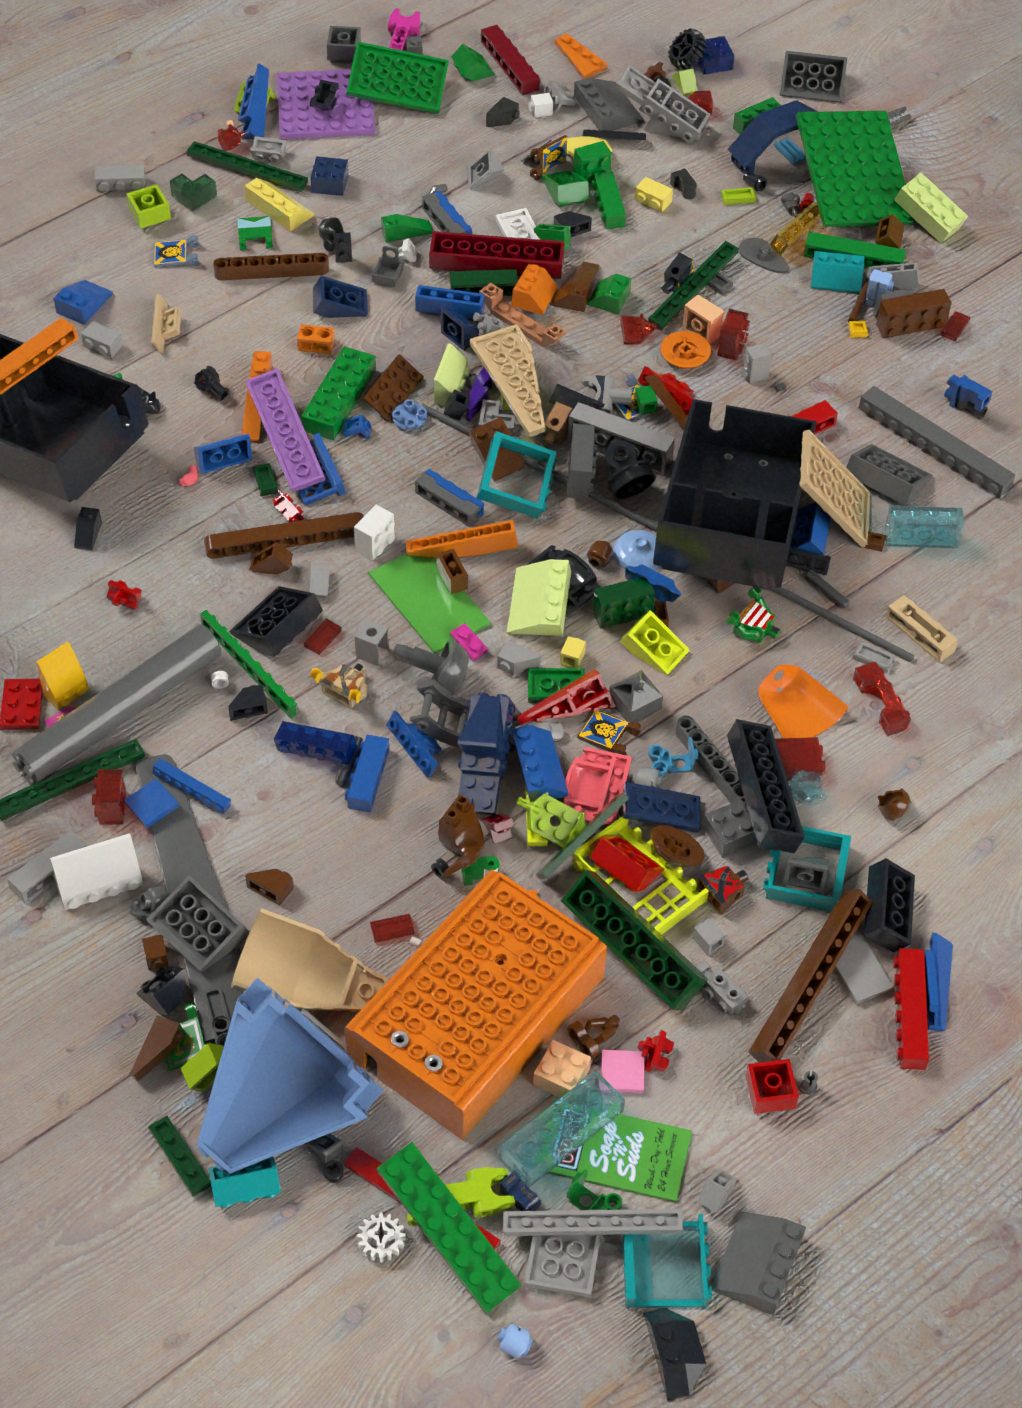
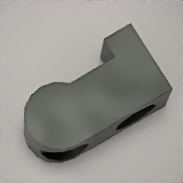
M684 168L671 173L670 185L673 188L678 187L684 198H695L697 183Z

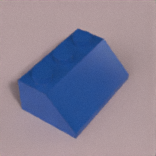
M245 433L194 447L195 460L201 474L252 461L250 435Z
M817 502L798 510L790 547L823 555L825 553L831 516L824 512Z

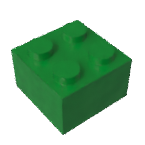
M604 141L575 148L573 171L588 180L589 184L591 180H594V173L611 171L612 152Z

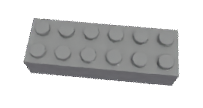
M579 402L569 415V441H571L573 423L595 426L594 433H597V443L594 445H597L596 451L606 454L608 446L613 442L619 440L627 441L635 448L637 461L650 460L654 473L662 476L665 475L673 462L674 437Z

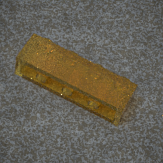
M813 202L776 234L770 245L777 254L783 255L819 223L821 216L818 205Z

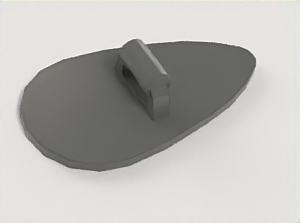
M754 237L745 239L740 243L739 253L747 261L776 273H786L788 271L785 259L767 241Z

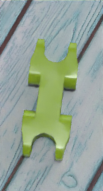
M483 1167L472 1169L465 1173L466 1181L445 1184L464 1210L473 1209L474 1217L476 1218L494 1216L502 1211L513 1208L515 1204L514 1196H498L491 1189L493 1184L502 1182L508 1177L507 1168ZM407 1214V1225L418 1226L411 1215Z

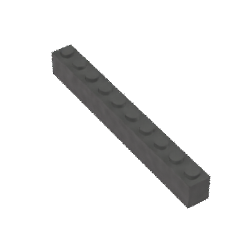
M872 386L861 396L859 409L886 425L992 494L1001 498L1013 486L1016 474L879 388Z

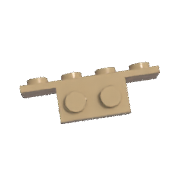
M157 294L154 303L155 310L153 314L151 343L160 353H163L165 340L179 335L181 309L178 306L168 309V303L160 294Z

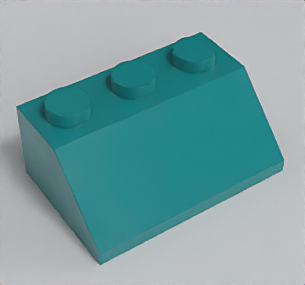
M815 251L810 289L859 294L862 285L864 256Z
M274 1156L232 1173L226 1170L222 1172L216 1166L208 1168L215 1207L227 1208L232 1206L233 1203H250L256 1198H273L281 1193Z

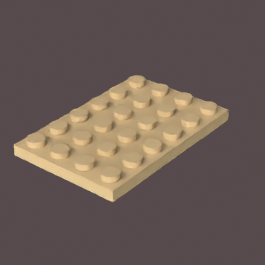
M810 430L804 431L800 487L811 496L813 501H816L821 506L824 512H827L832 517L834 522H837L842 527L844 532H847L852 537L854 542H857L864 548L868 545L870 491Z

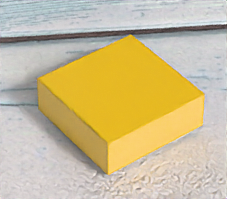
M849 321L850 338L867 337L866 321Z

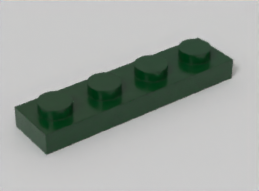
M168 1116L148 1126L150 1133L192 1197L211 1186V1181Z

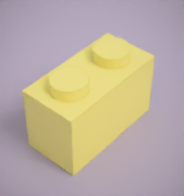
M647 177L635 188L636 201L660 212H663L672 202L673 189Z

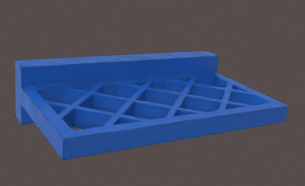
M320 433L314 434V439L309 442L314 448L313 451L317 460H319L322 472L325 473V481L319 482L318 488L309 486L304 488L303 491L302 489L299 490L305 506L337 492L339 496L346 493L343 482ZM324 484L332 486L331 489L322 490ZM308 491L315 492L313 496L305 497Z

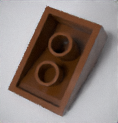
M501 417L469 431L471 443L484 465L495 432L512 436ZM499 446L492 473L494 482L526 467L521 454Z

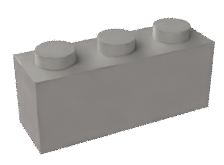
M144 165L95 166L96 191H137L145 188L146 174Z

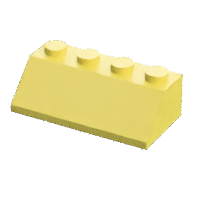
M256 178L245 185L246 201L267 216H270V218L290 232L314 216L313 212L270 182Z

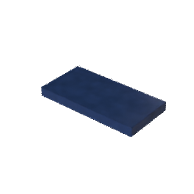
M625 782L623 785V793L629 797L623 804L624 819L656 825H669L698 833L701 830L700 796Z

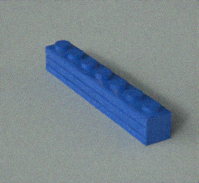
M160 758L153 765L152 773L155 776L164 779L167 783H171L175 788L181 789L196 800H200L206 806L215 809L216 812L225 814L230 808V798Z

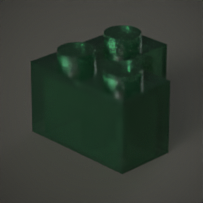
M181 173L170 180L171 196L192 212L217 197L216 181L207 174H203L192 181Z

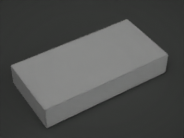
M863 642L860 643L853 655V659L885 673H888L896 657Z

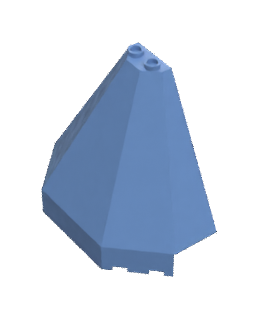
M256 978L244 993L237 998L197 1141L198 1150L205 1157L211 1156L216 1161L214 1164L222 1172L226 1170L232 1173L368 1118L367 1109L384 1090L373 1081L365 1070L356 1064L357 1062L293 1004L287 999H283L275 990L264 984L259 978Z

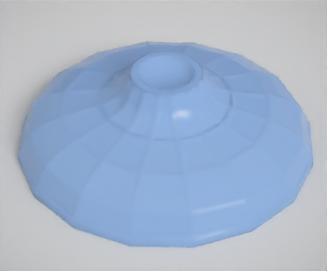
M632 530L624 533L615 542L613 547L614 559L625 569L626 566H639L642 564L652 570L659 568L660 566L653 564L656 535L645 530Z

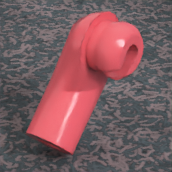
M189 466V473L179 479L182 487L190 486L197 482V466Z

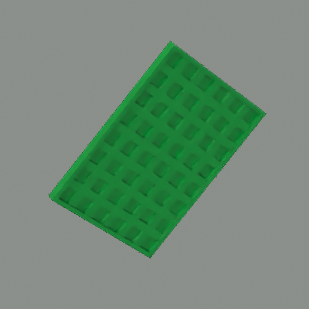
M886 110L797 112L796 120L823 227L879 226V221L891 214H894L903 225L914 224L915 219L894 200L906 183Z

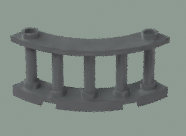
M435 679L419 682L417 690L425 697L421 715L411 716L410 721L419 730L432 738L460 748L458 739L464 730L465 720L468 719L467 704L469 700L464 698L458 700L452 697L451 692L438 684ZM431 702L440 708L437 722L429 716ZM516 706L512 721H517L516 717L521 714ZM447 711L460 716L457 732L444 727ZM509 741V743H510V750H509V752L515 751V747H514V746L511 744V742Z

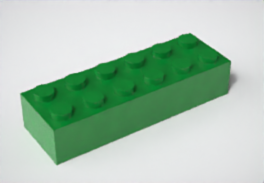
M343 347L301 415V423L305 432L311 434L320 433L321 437L335 440L344 425V420L349 417L376 371L375 355Z

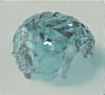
M801 770L791 777L792 780H790L789 786L793 798L797 801L812 805L825 797V791L821 788L822 778L820 775Z

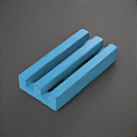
M788 137L785 138V141L783 139L780 140V143L778 141L775 142L774 147L793 165L806 159L805 153Z

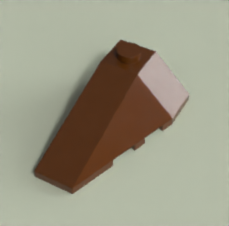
M583 262L558 289L552 306L585 312L600 264Z

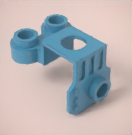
M689 736L688 754L670 756L669 750H664L660 745H652L649 748L648 756L654 762L652 768L661 770L659 776L663 778L668 770L670 773L693 771L695 760L698 759V750L694 748L692 737ZM676 760H683L685 766L677 768L674 762Z

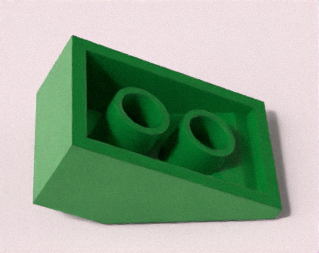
M573 170L542 175V179L553 201L559 206H568L569 203L573 202L581 204L585 200H589L588 180Z

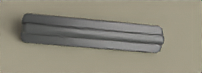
M809 570L806 573L805 578L842 609L849 605L850 600L816 572Z
M353 737L336 775L335 783L337 785L344 786L346 784L356 757L359 754L360 744L363 741L362 737Z

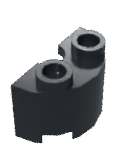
M320 80L319 85L315 87L314 97L310 99V107L333 110L337 102L335 95L336 91L339 90V83Z

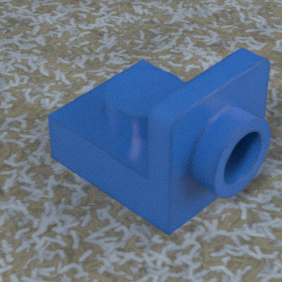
M363 414L344 420L343 434L345 437L362 433L365 438L370 437L371 423Z

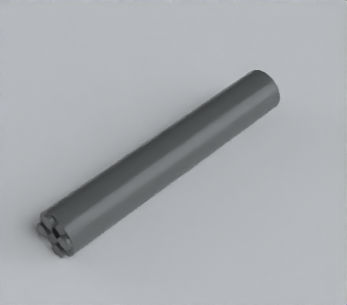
M198 624L13 751L12 756L15 760L13 762L15 769L18 772L22 771L24 773L25 779L30 785L38 783L221 655V648L218 641L205 626Z

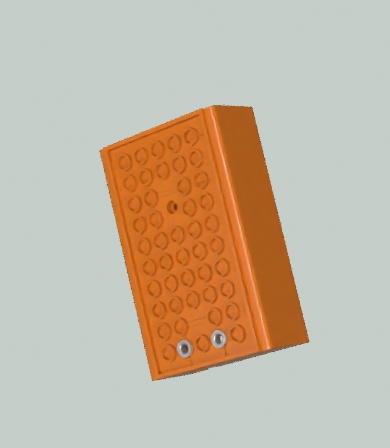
M490 870L345 1027L346 1053L364 1070L367 1068V1054L372 1056L377 1062L378 1080L457 1137L464 1140L602 981L605 975L607 946L599 941L597 936L501 872L497 873L494 870ZM398 1039L404 1040L402 1043L396 1042ZM431 1063H436L437 1066H436V1067H431L430 1064H431Z

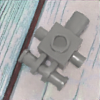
M476 312L473 316L474 321H480L478 329L481 335L505 328L500 319L494 318L491 315L484 313L481 315Z

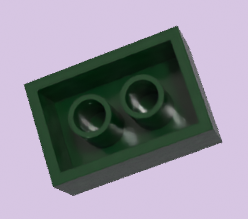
M645 577L595 588L593 614L599 628L629 623L640 619L650 610L653 612L655 591Z

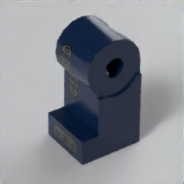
M516 1171L512 1172L500 1183V1193L503 1196H514V1206L520 1211H535L541 1205L540 1198L521 1180V1176Z

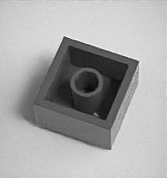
M330 25L327 40V60L353 62L357 41L361 42V27Z

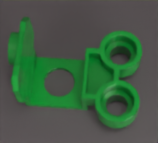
M586 1169L574 1176L571 1182L572 1185L567 1191V1198L579 1210H621L622 1198L620 1195L610 1193L605 1196L602 1193L598 1197L584 1187V1181L587 1177ZM588 1195L592 1198L593 1202L590 1206L585 1207L580 1204V1198ZM615 1203L617 1207H610L609 1204Z

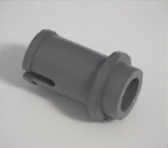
M807 1071L804 1075V1080L800 1084L802 1092L807 1095L813 1094L817 1090L816 1082L818 1075L814 1071H812V1075H810V1071Z

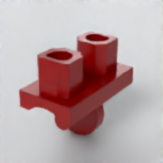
M110 580L108 582L107 598L112 600L114 606L122 604L133 610L138 608V600L141 598L142 593L141 589L137 587L131 589L121 580L118 582Z
M660 1030L659 1035L654 1036L653 1039L646 1037L645 1041L638 1043L637 1048L642 1052L641 1056L647 1058L645 1071L650 1073L655 1069L664 1072L667 1069L669 1059L660 1056L661 1052L665 1054L671 1053L674 1042L666 1038L667 1032Z

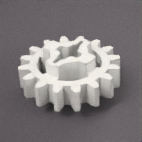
M382 1213L379 1214V1218L372 1214L371 1221L364 1219V1227L359 1226L358 1231L360 1234H357L359 1250L364 1249L363 1255L367 1256L370 1254L371 1261L379 1257L380 1262H383L384 1257H387L389 1261L392 1260L391 1254L398 1256V1248H404L403 1241L405 1240L404 1226H398L399 1219L397 1218L392 1221L391 1214L383 1218ZM380 1232L383 1234L382 1243H380L379 1239Z

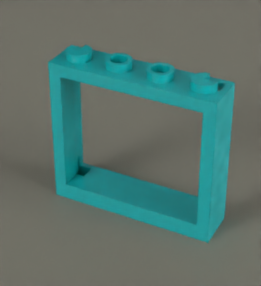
M496 431L490 443L476 498L538 518L547 506V503L544 501L549 496L550 488H548V485L551 484L554 474L551 472L557 464V459H555L556 451ZM499 446L547 462L537 503L489 487Z
M802 826L805 835L802 843L840 850L832 897L774 886L781 851L771 849L769 857H773V861H768L766 873L770 874L769 879L765 878L763 890H767L765 898L832 912L841 897L851 836Z

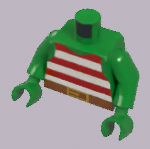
M751 588L748 591V596L755 598V600H751L740 615L734 611L727 618V624L730 626L734 625L732 633L740 636L743 640L761 643L767 635L777 639L781 632V629L773 626L775 614L767 607L763 597L759 596L762 593V588Z

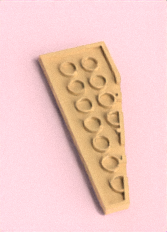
M516 324L470 339L471 347L528 437L545 432L532 346Z

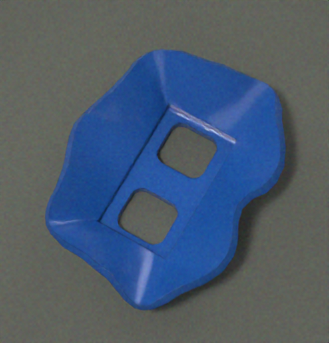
M643 564L639 566H626V579L632 580L645 577L651 583L657 599L674 602L681 596V592L676 588L674 580Z

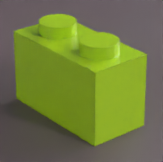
M212 1043L204 1045L195 1056L188 1059L187 1063L181 1067L190 1090L206 1091L214 1083L224 1048L223 1045Z

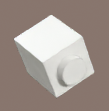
M549 93L531 95L529 111L533 113L534 118L553 115V101Z

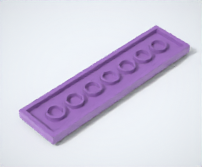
M278 368L245 380L291 492L293 493L325 481L324 474Z

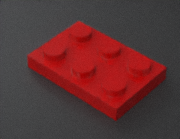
M4 679L0 730L39 729L43 697L40 679Z

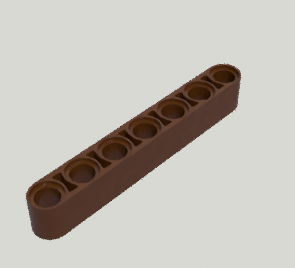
M325 253L217 258L213 262L214 276L217 280L223 281L326 275L329 272V257Z

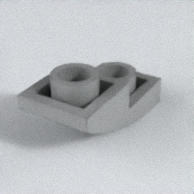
M311 562L309 592L315 593L316 597L327 598L330 564Z

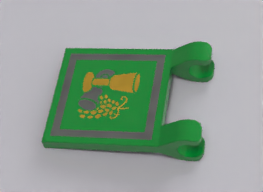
M192 1003L185 1006L189 1020L180 1023L184 1029V1038L177 1045L176 1049L165 1058L169 1071L184 1066L188 1059L195 1056L206 1045L199 1021L198 1008Z

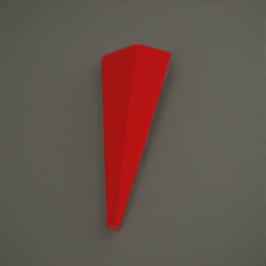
M594 669L520 714L516 719L520 725H524L527 722H540L544 719L562 718L587 711L595 712L604 708L611 709L616 706L610 692L605 687L600 673Z

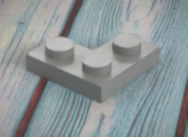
M483 399L479 426L501 417L510 433H514L516 416L499 414L500 401Z

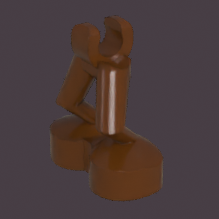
M613 1015L608 1019L606 1017L588 1019L585 1027L579 1021H576L568 1026L567 1031L575 1044L579 1045L582 1053L590 1056L592 1060L599 1054L598 1045L604 1043L616 1033L620 1019L617 1015ZM592 1027H602L604 1030L594 1039L589 1036Z

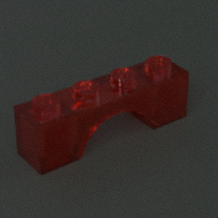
M876 661L856 667L853 680L860 692L878 697L885 705V708L881 710L879 724L885 734L890 736L908 730L911 721L910 713L903 707L901 698L895 694L891 682L887 681L883 669L879 668Z

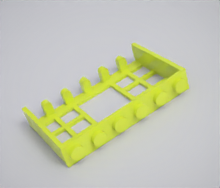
M622 816L579 847L573 853L572 864L577 871L582 873L585 870L598 871L600 869L598 866L592 868L583 859L593 853L601 837L619 834L665 868L661 874L667 881L633 906L637 910L644 905L652 913L646 919L649 923L655 918L660 920L661 923L654 928L662 935L699 906L706 903L709 890L705 888L699 893L696 890V881L691 879L687 882L682 877L683 869L678 866L672 868L669 862L665 861L655 851L652 840L646 843L642 839L641 829L636 827L632 830L628 826L629 819H624ZM609 877L605 881L609 884L615 879L613 877ZM670 884L681 892L672 900L662 892ZM658 894L667 904L656 911L648 901ZM685 896L689 901L678 908L675 903ZM671 907L675 912L665 919L660 915Z

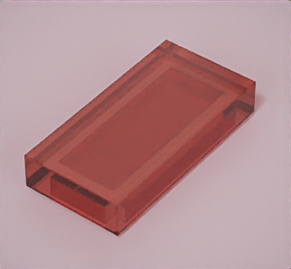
M955 311L941 331L940 336L956 342L969 323L970 316Z
M326 618L304 642V647L320 655L342 631V627Z
M410 914L370 922L374 943L414 934Z

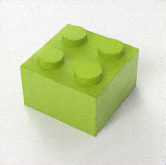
M157 184L126 194L128 209L140 229L171 219L169 203Z

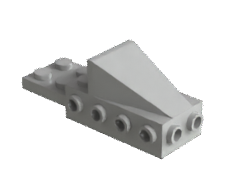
M631 65L627 67L615 86L616 89L641 105L639 110L651 117L644 129L646 132L680 137L689 144H692L694 140H699L702 135L701 131H704L708 125L706 121L710 113L660 79L654 82Z

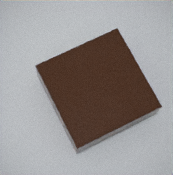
M868 531V545L864 548L882 552L886 535Z

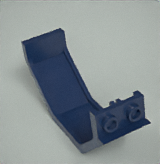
M795 100L759 113L727 149L732 154V162L736 164L742 173L749 172L754 174L755 162L777 137L799 129L796 120L797 112L819 111Z

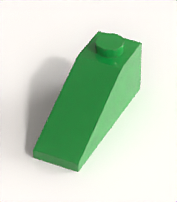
M400 214L381 217L382 234L385 242L433 233L429 220Z

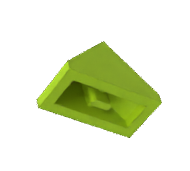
M694 69L672 74L683 96L698 93Z

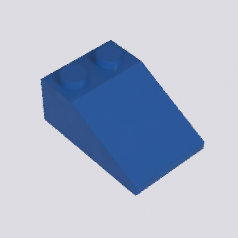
M87 280L64 287L54 297L56 313L85 325L112 296L113 291Z

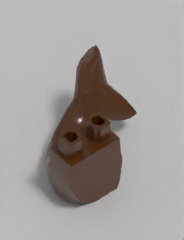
M461 794L458 795L439 820V841L449 850L461 856L442 874L445 878L462 868L471 866L484 847L483 831L474 810V804L469 802V798Z

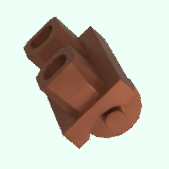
M658 62L655 66L648 67L644 75L651 80L660 76L666 77V72L662 69L663 63Z

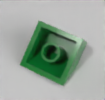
M464 43L451 56L454 61L453 65L460 70L459 74L464 79L468 78L471 81H476L495 74L484 56Z
M614 274L599 281L587 305L619 314L631 293L632 278Z

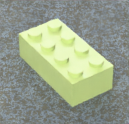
M919 173L901 188L894 199L941 244L956 232L968 217L922 173Z

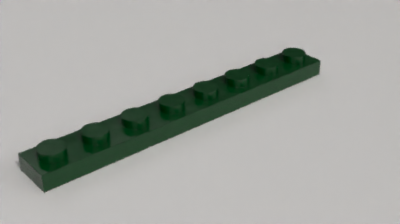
M196 141L187 149V156L298 192H302L308 184V177Z
M725 240L648 318V323L662 331L685 307V304L692 300L738 254L739 248Z
M134 739L1 798L0 821L145 757V752L137 739Z

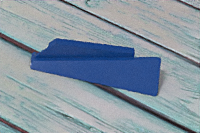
M260 63L257 64L255 75H250L247 79L238 121L244 123L240 133V137L244 139L254 140L255 136L264 137L269 69Z
M932 932L929 942L930 950H926L924 954L928 1030L944 1031L946 1029L953 944L938 933Z

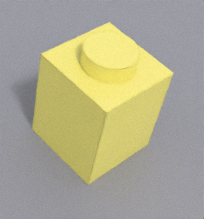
M568 636L560 654V665L579 668L585 655L586 641Z

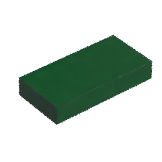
M270 463L253 466V473L260 496L278 493Z

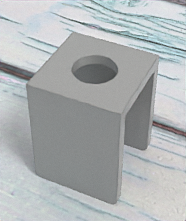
M366 619L355 635L356 657L378 665V646L384 649L389 648L388 627Z

